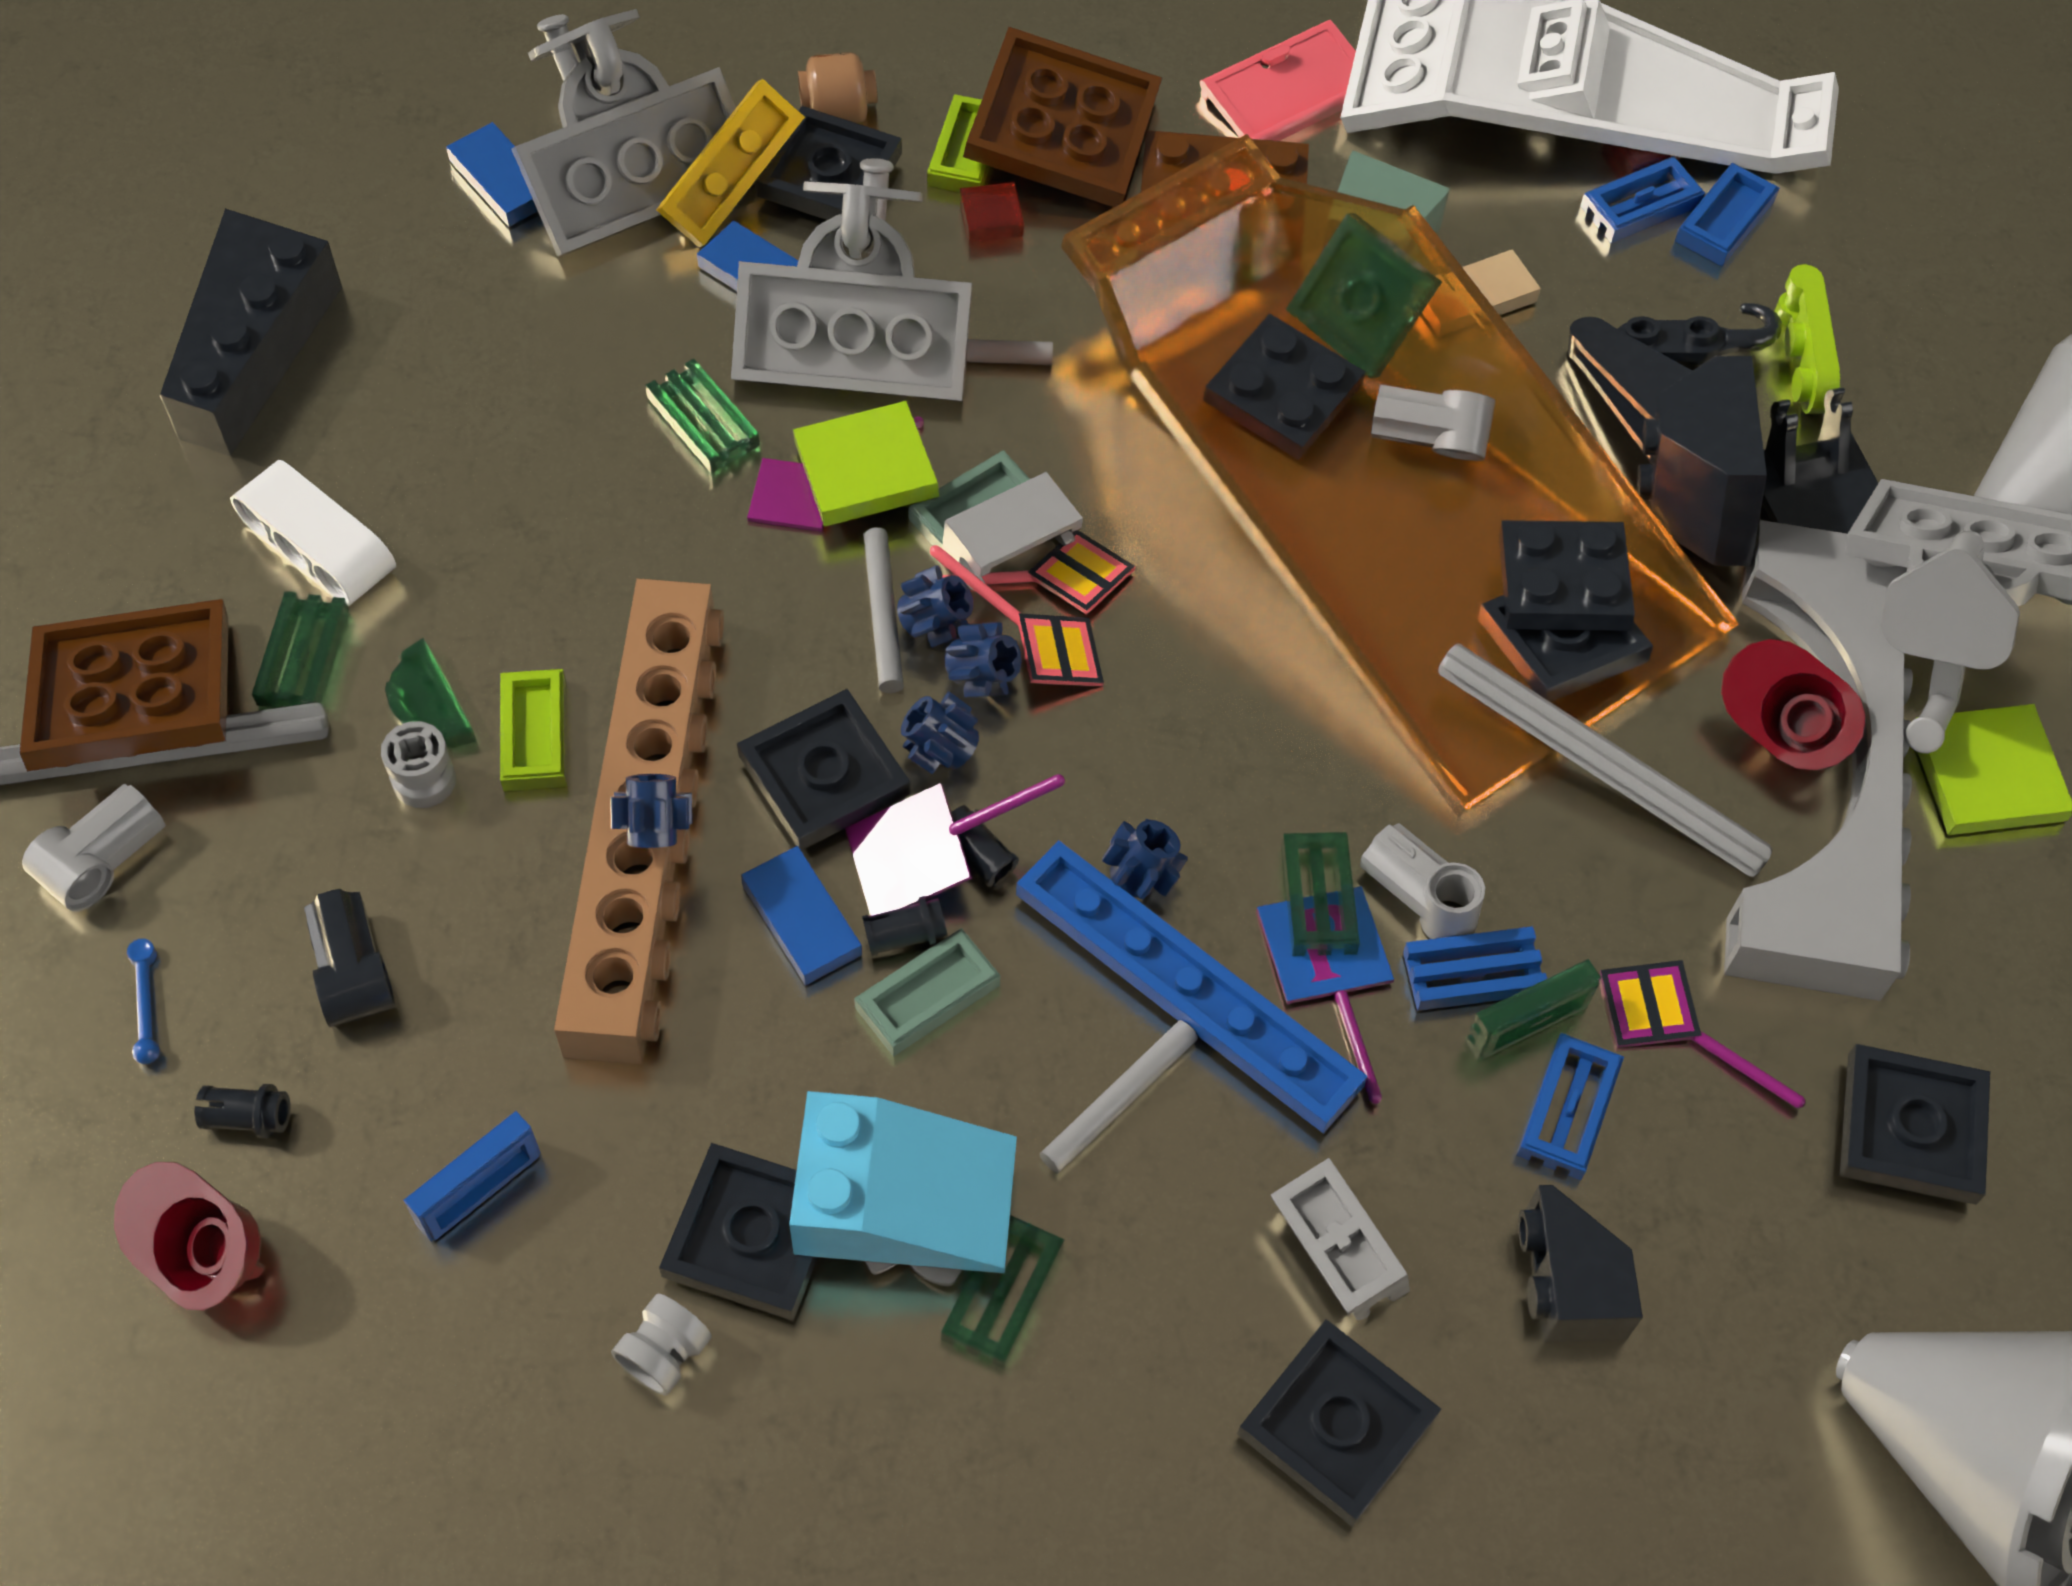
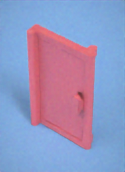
M1327 20L1201 80V97L1205 101L1209 99L1212 101L1239 138L1280 141L1342 110L1356 51L1331 20Z

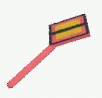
M1076 530L1072 532L1075 537L1074 542L1066 546L1059 543L1032 569L990 572L982 576V579L986 585L1037 582L1087 615L1135 571V566L1081 531Z
M934 545L930 548L931 556L953 574L960 577L969 587L1019 627L1030 683L1102 686L1104 684L1089 618L1022 614L940 546Z

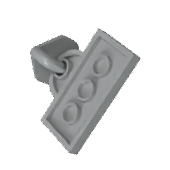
M637 9L597 19L570 32L566 25L569 22V18L563 14L546 18L537 24L538 30L544 32L547 42L533 48L528 52L531 62L553 55L564 81L561 86L558 104L563 128L515 146L511 150L557 256L661 215L656 211L657 207L736 109L720 67L669 86L658 68L638 53L618 49L612 32L640 18Z
M865 159L860 162V168L864 171L863 185L804 182L803 191L843 196L842 214L832 217L815 228L803 244L797 267L739 261L731 379L962 401L964 397L973 283L915 278L914 260L910 248L903 235L886 222L887 200L923 203V193L889 189V172L893 170L894 166L893 163L884 159ZM843 242L845 246L849 249L850 256L846 254L843 248Z
M1881 479L1847 535L1845 555L1865 559L1868 563L1879 567L1897 565L1907 568V572L1895 578L1886 590L1881 626L1886 640L1897 650L1909 655L1934 660L1928 701L1920 717L1909 723L1906 729L1908 745L1920 753H1931L1942 746L1945 739V730L1960 701L1965 667L1992 669L2003 664L2008 659L2016 639L2020 617L2018 606L2026 604L2035 594L2055 597L2064 604L2072 605V514Z

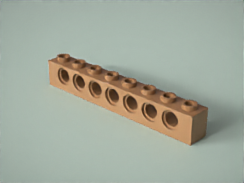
M650 579L636 580L554 1028L563 1058L643 1064L646 1042L657 1041L661 1023V1002L654 1001L653 999L656 980L666 981L669 974L671 944L670 941L663 940L666 921H676L678 917L680 883L673 882L675 864H685L687 861L690 834L689 829H677V844L668 847L640 848L627 845V829H611L610 797H614V792H626V777L667 774L676 777V793L691 792L692 807L694 808L696 805L698 770L691 769L694 752L703 753L706 745L707 716L700 714L702 699L713 698L716 665L715 662L709 661L711 646H721L724 632V611L714 609L711 584ZM670 649H682L679 652L666 653ZM662 701H675L667 706H655ZM654 754L667 755L657 761L644 760ZM643 864L649 866L648 869L639 874L623 873L633 865ZM624 922L640 924L635 930L628 933L613 932L615 927ZM623 980L631 983L625 990L619 993L609 994L602 992V989L613 981Z

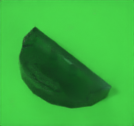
M424 638L403 650L399 655L400 663L391 673L390 681L386 682L385 686L389 708L396 724L399 726L407 722L417 721L431 724L442 733L447 748H455L477 742L469 721Z

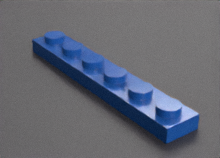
M1058 840L1017 882L1016 895L1176 1020H1182L1189 1024L1199 1038L1323 1134L1364 1088L1368 1077L1366 1074L1120 886H1116L1112 880Z

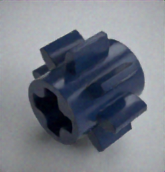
M939 565L915 574V578L901 583L900 587L905 594L898 601L897 613L903 628L914 638L928 635L930 645L937 647L956 639L960 625H969L966 619L970 617L973 611V597L969 587L960 577L949 575L943 578Z
M1001 622L960 625L958 627L960 639L954 640L946 647L945 667L949 675L948 678L959 685H965L964 697L966 698L1006 695L1009 693L1006 682L1012 681L1020 673L1022 663L1020 648L1017 640L1008 635H1002L1003 627Z
M947 692L940 703L930 696L919 699L907 712L901 725V734L907 738L903 748L910 752L908 759L930 774L934 773L940 763L951 770L965 764L974 753L979 742V732L973 728L978 722V718L970 713L972 708L951 692Z
M638 774L626 777V792H614V797H610L611 829H627V845L640 848L673 846L677 844V829L688 830L689 824H692V793H676V777L673 775Z
M1145 819L1136 829L1131 824L1125 821L1122 822L1109 841L1111 845L1102 857V862L1111 865L1110 878L1116 886H1120L1131 896L1142 900L1153 889L1164 897L1168 896L1181 877L1179 872L1188 861V856L1179 853L1181 844L1177 834L1166 824L1150 819Z

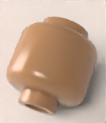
M856 53L814 55L808 59L806 70L798 71L801 106L861 124L867 116V104L878 102L875 71H864L862 61Z

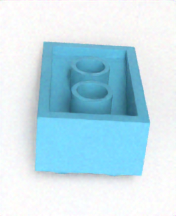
M807 1091L789 1223L794 1255L1005 1273L1017 1137L878 1097Z

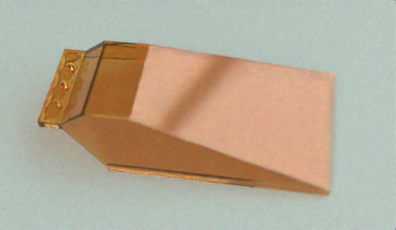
M1245 134L1065 234L1061 248L1094 290L1118 358L1130 378L1458 818L1556 752V750L1442 677L1438 672L1439 666L1448 651L1455 644H1462L1531 689L1478 620L1482 603L1504 595L1499 546V532L1502 520L1624 522L1635 610L1634 622L1653 644V649L1649 662L1551 702L1590 728L1729 634L1739 625L1738 621L1414 205L1407 209H1402L1281 178L1249 135ZM1269 313L1366 371L1362 386L1300 460L1295 459L1202 401L1205 386ZM1380 385L1441 395L1447 390H1461L1483 394L1495 399L1496 403L1485 459L1481 461L1455 459L1434 453L1432 447L1371 437L1373 416Z

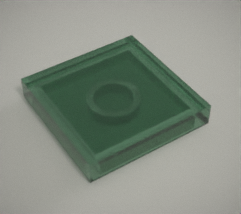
M1347 213L1289 303L1286 311L1349 362L1366 371L1365 375L1372 379L1380 377L1442 284V281L1356 213Z

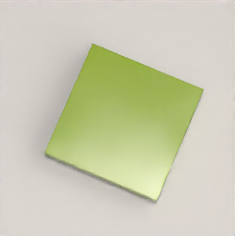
M907 401L793 429L795 444L824 527L939 497L938 482Z
M2035 704L1954 713L1945 730V739L1942 746L1931 753L1918 752L1948 835L2068 821L2072 816V799Z

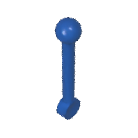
M137 939L130 943L127 948L128 958L136 966L139 1040L134 1044L132 1054L137 1062L148 1065L154 1063L160 1054L159 1044L153 1040L149 969V966L156 960L157 952L150 940Z

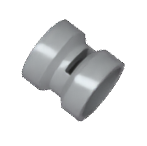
M422 721L407 722L396 726L390 731L381 744V757L397 798L404 804L415 808H429L443 802L450 796L456 784V773L448 755L449 752L442 733L433 725Z
M658 1293L655 1294L642 1311L643 1322L637 1332L624 1334L611 1350V1354L635 1379L656 1393L667 1396L681 1379L680 1365L682 1362H685L689 1356L699 1355L711 1340L712 1335L707 1327L685 1307L673 1299Z

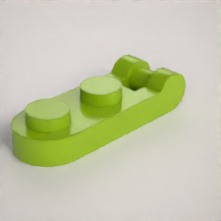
M1802 264L1795 266L1791 270L1785 284L1787 292L1780 296L1775 312L1780 317L1782 324L1787 326L1784 337V350L1787 357H1793L1795 369L1791 386L1793 401L1800 402L1802 411L1805 414H1825L1824 398L1826 392L1831 389L1840 388V367L1824 277L1816 267Z

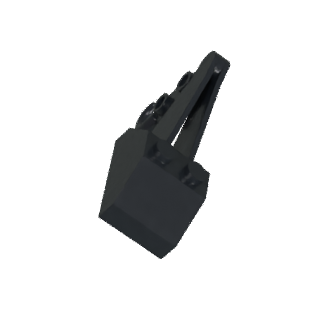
M1741 304L1740 312L1742 314L1754 316L1764 323V327L1759 329H1728L1720 327L1715 320L1703 316L1692 317L1688 320H1655L1650 317L1639 316L1631 318L1619 328H1615L1606 321L1596 317H1582L1575 320L1571 324L1569 331V357L1585 373L1641 448L1643 455H1646L1650 460L1649 464H1639L1637 474L1638 500H1648L1650 525L1714 566H1751L1767 477L1752 356L1721 355L1732 352L1760 351L1773 345L1782 333V321L1778 314L1769 307L1760 304ZM1678 362H1687L1701 366L1692 371Z

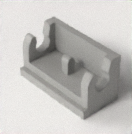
M1044 472L946 519L944 522L942 549L983 581L982 576L989 574L992 567L1053 537L1064 546L1074 542L1075 537L1072 532L1082 528L1083 517L1049 474Z
M1330 1158L1271 1194L1275 1205L1348 1315L1352 1313L1356 1320H1362L1369 1316V1309L1381 1299L1388 1297L1389 1300L1396 1301L1410 1292L1407 1272Z

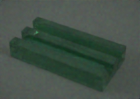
M693 358L684 363V372L678 374L673 369L665 374L666 382L659 385L656 380H653L646 384L645 388L649 401L712 474L759 447L760 439L756 429ZM691 386L699 392L740 441L737 442L690 388ZM677 394L696 416L697 421L724 450L717 453L673 402L671 397Z
M284 592L251 694L256 706L282 708L321 703L349 613L345 598L333 597L331 603L323 602L321 595L309 594L307 600L299 599L297 592ZM299 616H302L285 667V671L278 689V693H276L275 690L278 684V680L285 662V658L292 640V636ZM318 618L326 619L302 696L295 695L302 669L305 668L310 652L309 647Z
M1347 832L1283 833L1281 846L1292 956H1305L1306 949H1318V955H1331L1332 949L1344 948V955H1357L1360 940ZM1333 848L1342 931H1331L1322 854V849ZM1298 849H1307L1316 931L1306 930Z
M1589 959L1580 962L1476 1013L1474 1017L1476 1023L1471 1025L1469 1029L1471 1034L1467 1035L1465 1042L1477 1060L1480 1058L1483 1060L1587 1009L1600 984L1601 976Z
M1010 1215L1008 1236L1011 1233L1020 1237V1240L975 1331L964 1327V1324L990 1272L971 1271L941 1331L942 1341L953 1346L956 1342L966 1347V1352L978 1358L980 1355L992 1359L993 1365L1004 1370L1063 1251L1065 1241L1063 1238ZM1034 1245L1044 1248L999 1342L989 1339Z

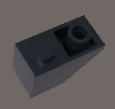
M1538 1185L1526 1210H1520L1518 1234L1522 1251L1532 1253L1535 1276H1530L1528 1279V1307L1532 1319H1541L1544 1342L1627 1340L1643 1318L1632 1249L1554 1185Z

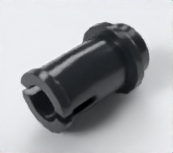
M962 805L951 813L954 822L979 810L971 811L966 805ZM984 823L959 834L967 862L984 879L988 887L1001 883L1018 865L1019 857L1012 853Z
M923 895L918 897L919 903L870 916L868 914L863 915L862 919L872 957L877 956L878 953L929 941L930 947L936 945V939L948 936L939 898L926 901Z
M263 1084L259 1090L215 1088L214 1086L203 1085L197 1094L196 1100L209 1102V1107L195 1106L194 1108L195 1122L199 1129L254 1131L258 1138H270L274 1132L282 1133L285 1131L290 1118L291 1103L288 1093L286 1091H278L274 1084Z

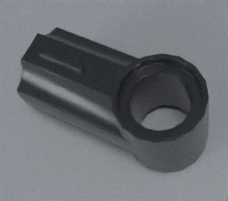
M339 888L318 894L311 904L304 907L311 944L318 965V969L312 971L314 984L328 1027L395 1009L396 1003L389 975L380 951L376 952L365 904L360 892H347Z

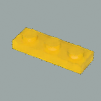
M764 79L757 81L657 207L656 211L696 246H704L805 117Z

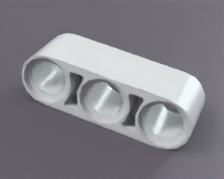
M277 460L230 498L237 514L254 533L345 606H350L396 568V562L391 552L371 530L282 460Z

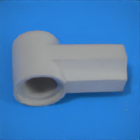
M1380 385L1373 416L1371 437L1432 447L1434 453L1450 458L1481 461L1485 459L1496 401L1489 396L1469 391L1447 390L1441 395Z
M123 784L70 829L65 826H56L38 835L24 853L22 860L23 869L70 911H81L98 902L106 894L114 878L113 870L166 825L161 815L132 785L127 786Z
M1400 823L1394 826L1389 824L1374 837L1371 845L1361 857L1360 867L1420 916L1419 920L1422 930L1430 939L1475 933L1485 894L1483 878L1475 869L1466 864L1448 863ZM1441 901H1454L1463 907H1448L1441 903Z

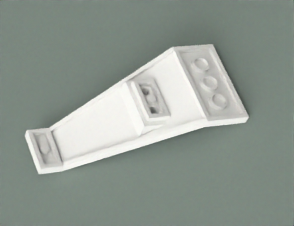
M1368 0L1340 118L1347 133L1454 116L1728 166L1734 163L1745 169L1778 174L1831 166L1839 86L1835 72L1779 81L1601 3L1600 0Z

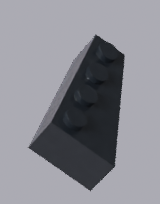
M225 208L160 393L178 439L228 456L232 455L342 288L327 240Z

